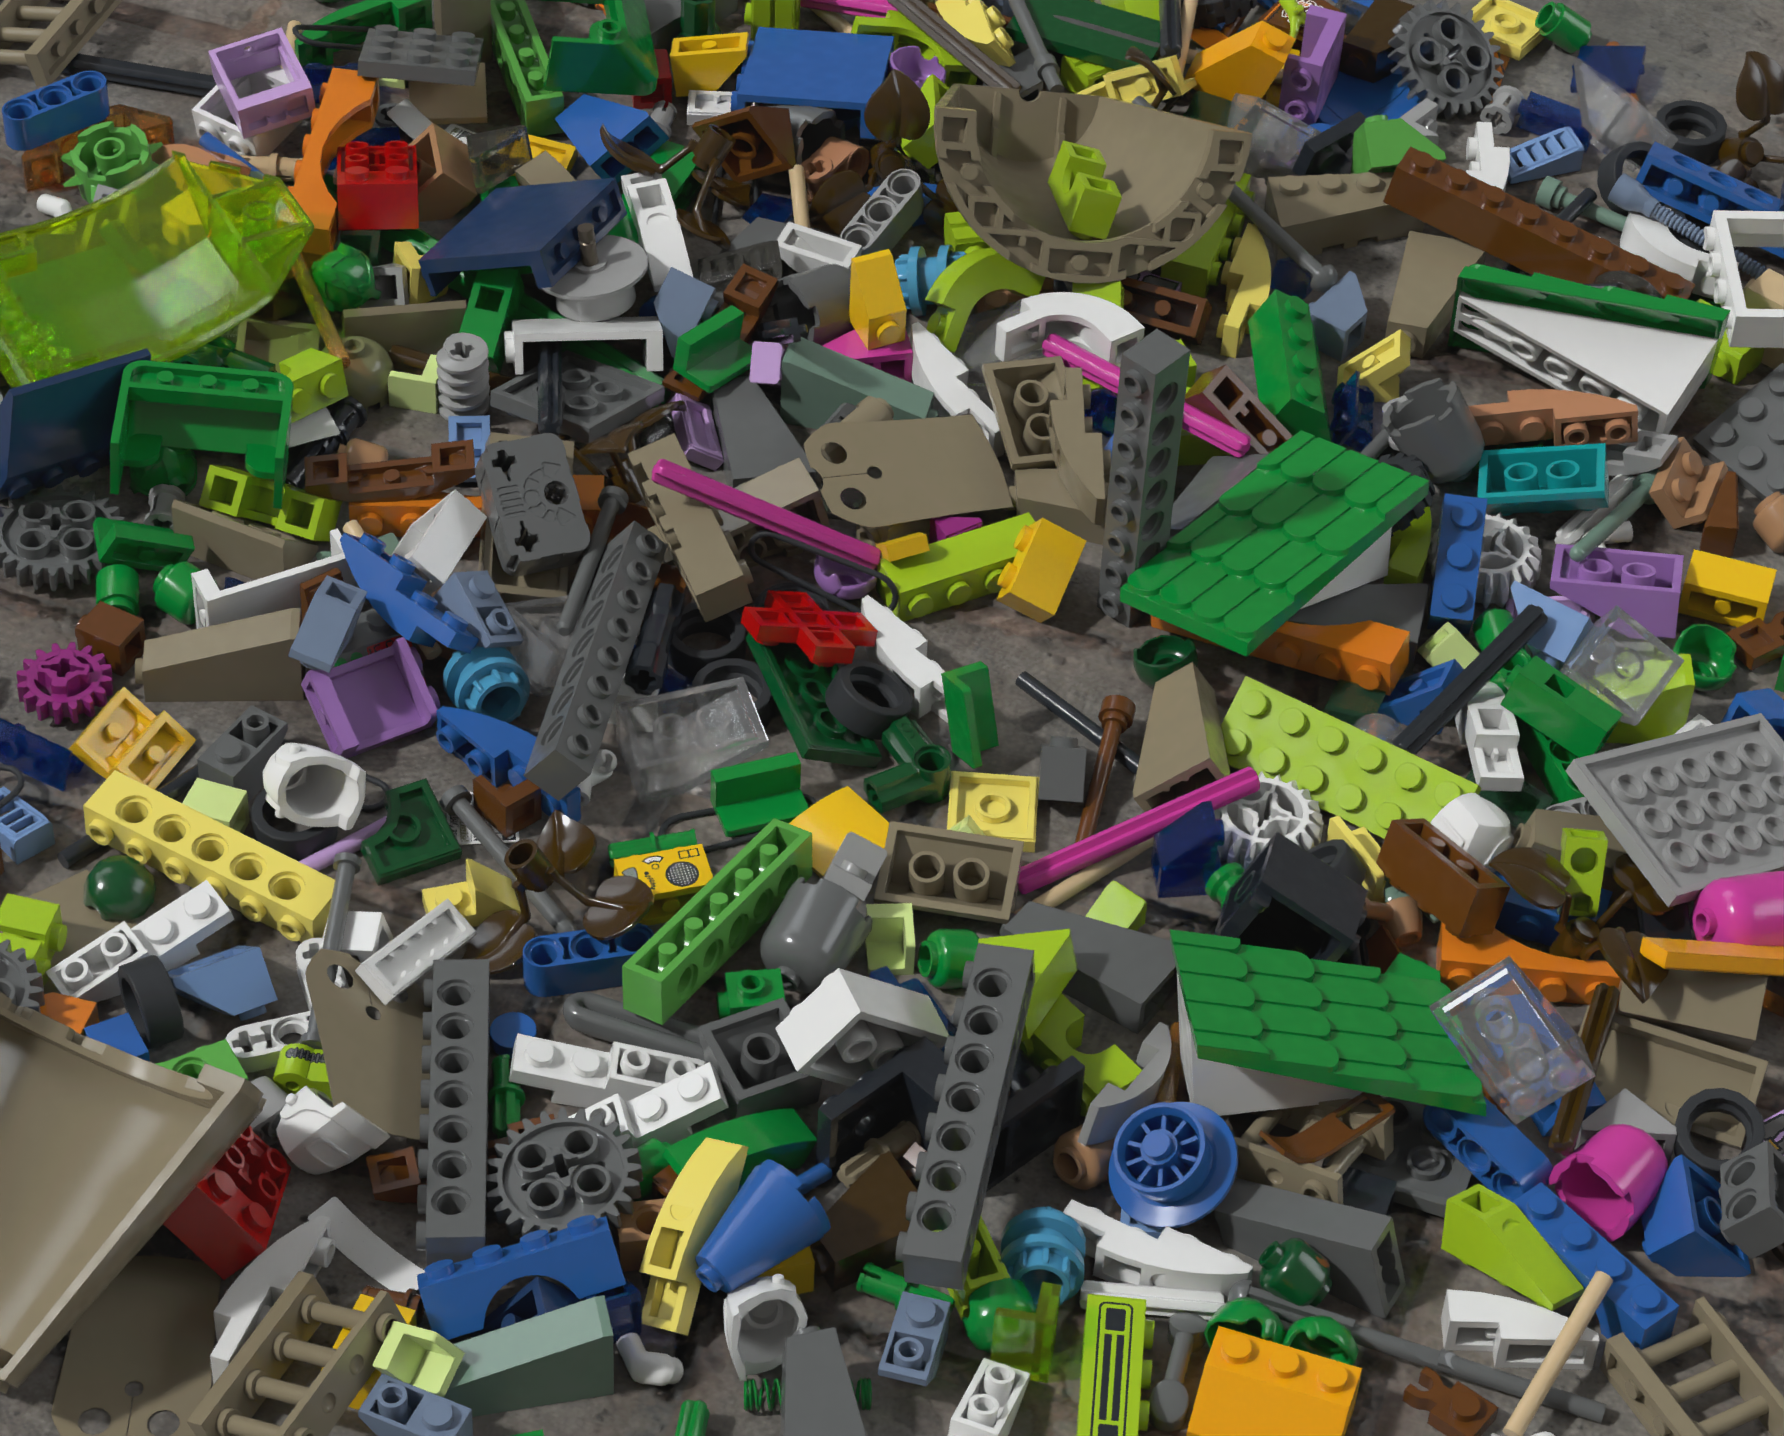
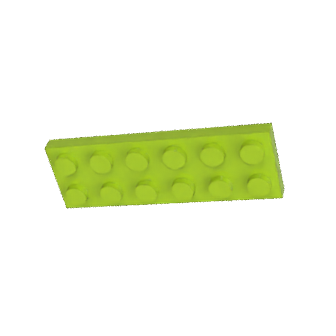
M1245 676L1221 724L1229 766L1237 770L1252 767L1257 776L1262 771L1265 778L1271 779L1280 774L1282 782L1285 783L1296 780L1298 790L1309 789L1311 800L1319 802V809L1333 816L1339 815L1342 820L1358 828L1364 826L1369 833L1383 840L1386 837L1392 820L1425 818L1431 822L1455 798L1468 793L1479 795L1482 789L1478 784L1248 676Z

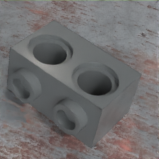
M1767 1140L1720 1165L1721 1187H1719V1196L1722 1209L1720 1229L1727 1242L1733 1246L1737 1245L1750 1259L1784 1243V1156Z

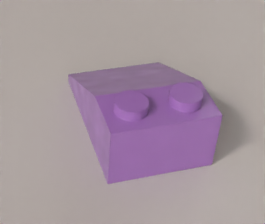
M1556 544L1550 589L1632 635H1642L1644 638H1657V640L1676 638L1684 555L1597 547L1583 561L1575 562L1569 555L1570 549L1574 545Z

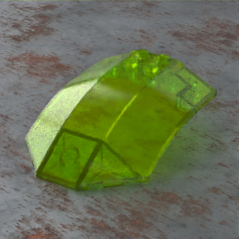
M172 150V157L132 183L95 202L52 219L0 233V371L8 384L14 388L145 348L151 353V361L171 362L223 335L269 303L274 298L312 235L314 224L280 177L264 174L262 180L241 174L240 167L212 160L209 162V166L188 161L185 153Z

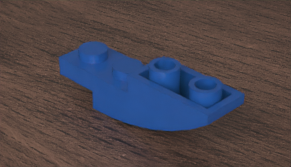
M364 532L361 537L343 533L340 542L355 581L360 589L368 591L366 595L367 600L395 631L413 643L432 648L436 640H438L447 648L471 654L472 649L476 647L480 639L466 630L469 624L466 620L449 611H445L443 614L435 608L438 601L422 592L428 581L414 572L416 565L396 553L392 556L384 551L386 544L371 534Z
M446 706L436 710V737L440 746L446 752L455 754L467 764L469 770L475 776L483 775L496 788L508 780L514 787L527 779L523 775L537 737L512 724L488 715ZM576 786L559 801L541 789L542 811L546 815L551 816L554 810H558L578 822L581 820V789Z

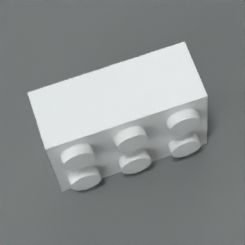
M840 968L826 976L821 985L802 1003L796 1005L790 1014L775 1028L797 1072L850 1087L865 1072L876 1070L889 1061L900 1048L911 1046L925 1036L940 1049L946 1044L949 1035L928 995Z

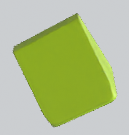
M1113 880L1106 886L1085 917L1137 931L1145 924L1147 903L1144 899Z

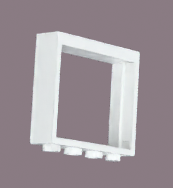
M1713 210L1710 227L1705 226L1703 230L1705 237L1703 249L1709 251L1708 274L1710 277H1715L1714 302L1720 304L1721 308L1731 310L1726 325L1729 347L1784 348V309H1747L1733 246L1784 247V211Z

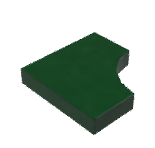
M427 778L385 791L386 821L376 834L361 842L360 848L378 886L461 859L462 849Z

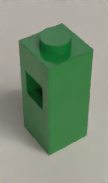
M515 267L477 270L459 333H470L479 336L487 343L489 350L488 371L500 374L505 357L504 331H512V320L516 319L525 288L519 270L515 269Z
M1536 655L1524 668L1517 664L1503 684L1509 690L1502 700L1501 706L1578 758L1597 754L1604 747L1623 716V713Z

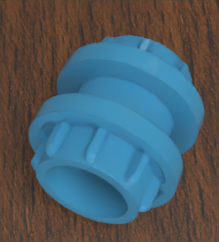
M941 245L938 249L937 257H927L923 246L910 247L908 254L900 255L895 260L907 310H911L913 316H926L927 305L934 304L925 300L933 283L950 264L966 255L965 252H955L952 245Z
M476 645L472 649L471 654L457 650L453 652L443 673L444 690L458 709L488 715L507 723L520 716L530 694L529 678L507 647L484 648Z
M1050 1206L1035 1207L1024 1210L1006 1224L1001 1235V1263H1004L1011 1279L1023 1282L1033 1298L1036 1309L1060 1306L1080 1290L1084 1281L1086 1238L1082 1228L1072 1217Z

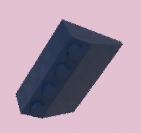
M147 348L8 390L0 404V500L7 497L18 499L32 489L42 486L52 488L67 478L76 475L87 477L99 468L110 465V441L123 370L128 364L135 361H151V353Z

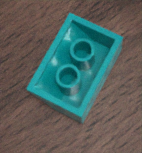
M1606 443L1484 450L1479 462L1477 497L1488 499L1486 508L1488 515H1498L1500 512L1502 516H1508L1513 513H1552L1563 510L1592 511L1597 508H1609Z

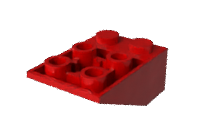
M353 141L346 143L345 146L337 147L339 230L419 229L416 145H408L405 141H389L385 143V146H369L366 142Z
M249 1126L163 1225L225 1280L266 1250L292 1167L287 1164L286 1159L277 1149L270 1148Z

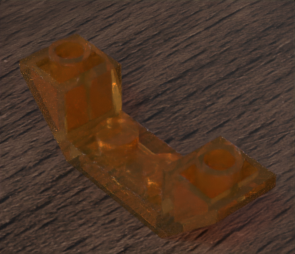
M118 104L110 106L109 116L103 121L96 123L113 121L114 127H128L133 124L145 133L148 144L162 142L163 145L175 144L173 121L170 116ZM89 127L24 152L21 160L27 192L65 182L61 158L63 154L69 153L70 150L75 148L79 143L77 136Z

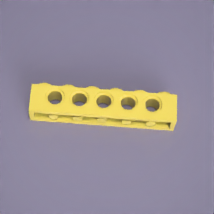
M116 770L112 772L83 805L86 834L98 844L109 845L142 864H147L157 869L169 879L179 884L184 883L195 888L207 880L226 905L240 911L251 921L262 922L280 931L284 937L291 941L302 943L310 938H323L335 879Z

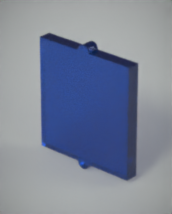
M1581 46L1577 62L1572 65L1571 93H1636L1640 75L1645 73L1643 63L1646 55V46Z

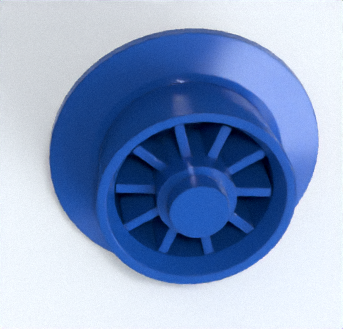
M1161 1102L1145 1106L1133 1113L1123 1123L1116 1135L1108 1171L1111 1191L1123 1211L1141 1224L1165 1229L1166 1226L1178 1228L1192 1224L1210 1214L1227 1196L1237 1173L1238 1148L1234 1135L1226 1122L1217 1113L1205 1106L1190 1102Z

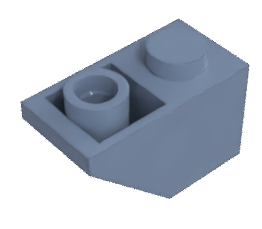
M671 267L653 304L674 362L678 337L698 326L702 321L713 317L719 301L714 299L716 295L714 287Z
M1349 271L1315 303H1309L1319 351L1340 362L1363 342L1368 312L1357 275Z
M487 570L454 572L433 596L438 601L436 609L443 614L445 611L452 612L469 623L466 630L480 639L477 646L484 648L520 646L524 641Z
M327 575L314 594L288 656L300 661L307 668L330 673L353 636L368 591Z
M902 1292L878 1367L879 1376L927 1386L936 1377L948 1339L951 1302Z
M383 1373L358 1410V1417L377 1436H473L471 1408Z

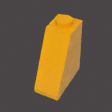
M1262 20L1197 53L1184 80L1195 78L1197 85L1192 89L1249 119L1285 64L1296 38Z

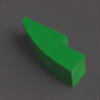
M793 1108L769 1110L735 1118L692 1134L666 1147L662 1155L675 1173L679 1175L692 1154L706 1137L747 1146L749 1148L739 1184L743 1185L754 1167L761 1162L763 1163L766 1159L773 1160L783 1165L786 1169H800L815 1146L817 1139Z

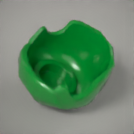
M1692 624L1682 631L1673 647L1671 656L1691 654L1695 681L1694 689L1699 691L1719 690L1731 680L1737 668V665L1734 664V656L1737 649L1735 642L1725 632L1708 624Z
M1010 1278L988 1282L975 1290L968 1299L970 1305L969 1317H962L965 1333L977 1350L993 1354L1013 1351L1022 1346L1032 1335L1037 1323L1035 1304L1028 1289L1022 1281Z
M1249 1297L1237 1298L1222 1305L1207 1322L1204 1332L1210 1349L1218 1326L1278 1344H1282L1285 1338L1284 1326L1277 1314L1259 1300Z
M1323 1315L1304 1317L1295 1321L1289 1327L1282 1343L1285 1346L1353 1366L1358 1354V1347L1351 1332L1335 1319Z

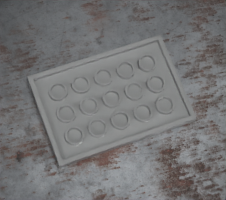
M1762 713L1572 760L1566 769V773L1578 787L1579 791L1585 796L1604 824L1668 907L1696 900L1700 891L1707 884L1718 878L1784 871V741Z

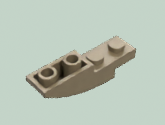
M1065 367L1063 400H1050L1048 420L1050 446L1061 480L1074 502L1094 525H1103L1104 508H1107L1109 483H1104V475H1110L1111 452L1110 450H1103L1102 433H1092V417H1084V409H1090L1091 387L1090 384H1083L1082 368Z

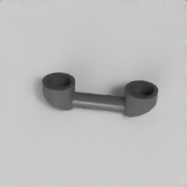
M1180 1312L1173 1314L1169 1318L1167 1339L1172 1346L1165 1379L1153 1388L1149 1398V1422L1161 1431H1176L1183 1427L1187 1420L1189 1395L1184 1387L1191 1353L1199 1351L1206 1342L1204 1332L1207 1322L1204 1318L1194 1313Z

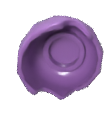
M918 46L900 47L890 55L888 75L893 69H897L912 79L920 89L925 80L932 74L945 84L946 70L939 64L937 56H934L931 60L925 59Z
M816 555L814 576L822 590L848 601L862 598L875 587L876 577Z

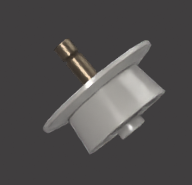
M583 223L577 227L582 259L553 287L542 289L556 296V308L566 318L580 322L604 321L623 314L634 304L636 300L634 285L641 280L647 271V254L636 242L619 236L605 235L596 244L594 226L590 223Z

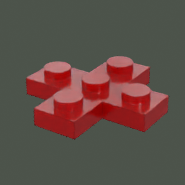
M768 590L764 604L766 608L744 607L741 618L742 625L756 642L766 646H777L779 642L796 643L812 663L822 667H832L835 663L852 664L857 646L874 647L878 633L876 628L862 613L823 611L807 592Z

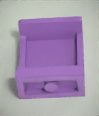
M1310 5L1306 13L1301 56L1289 54L1284 64L1278 109L1279 118L1305 125L1316 123L1339 74L1346 13Z
M404 637L396 639L393 645L386 649L334 667L330 673L312 669L305 675L301 686L331 752L348 759L430 728L436 721V710L440 708L438 695L432 686L427 687L420 672L423 670L420 655L415 647H409Z

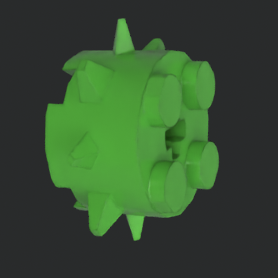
M113 121L93 125L77 136L79 143L69 153L63 154L61 158L63 162L74 168L75 175L63 183V186L71 187L78 185L82 198L90 205L93 203L98 184L137 195V203L150 199L156 192V178L164 175L165 168L155 163L151 154L163 146L162 142L148 144L145 133L136 125L114 127Z

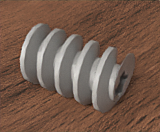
M452 334L445 340L444 347L438 351L436 356L438 365V399L440 402L438 406L439 413L447 421L448 416H484L490 406L489 350L487 343L481 337L474 334Z

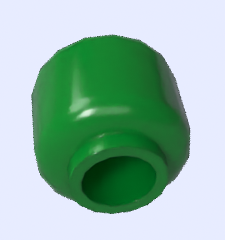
M183 561L164 567L155 579L153 591L155 593L156 605L160 610L182 624L192 625L196 623L191 573L201 571V569L189 562Z
M939 929L933 931L926 941L921 943L918 950L917 959L920 974L927 978L929 984L937 989H963L964 966L966 961H974L979 939L978 935L968 929Z

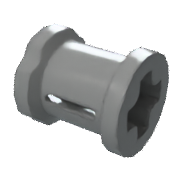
M1503 85L1494 92L1492 104L1486 105L1480 115L1482 122H1492L1493 133L1496 135L1508 133L1513 127L1514 117L1520 115L1526 105L1525 97L1521 91L1515 87ZM1508 97H1511L1510 102L1505 107L1503 104ZM1499 114H1502L1503 116L1500 119V121L1498 123H1495V120L1497 119Z
M159 484L154 486L149 491L148 504L150 505V512L145 515L143 524L169 528L174 531L171 506L174 499L185 501V493L174 485Z

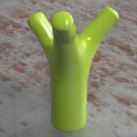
M1279 0L1280 5L1289 18L1290 36L1297 38L1300 25L1305 24L1306 13L1304 12V7L1299 5L1296 0Z

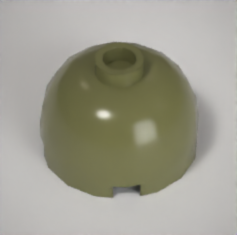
M347 336L338 338L325 346L322 352L342 358L348 395L358 400L364 406L367 413L369 406L380 402L381 408L389 402L388 376L395 369L388 352L382 345L373 339L363 336ZM333 404L327 406L326 408H328L329 410H333Z

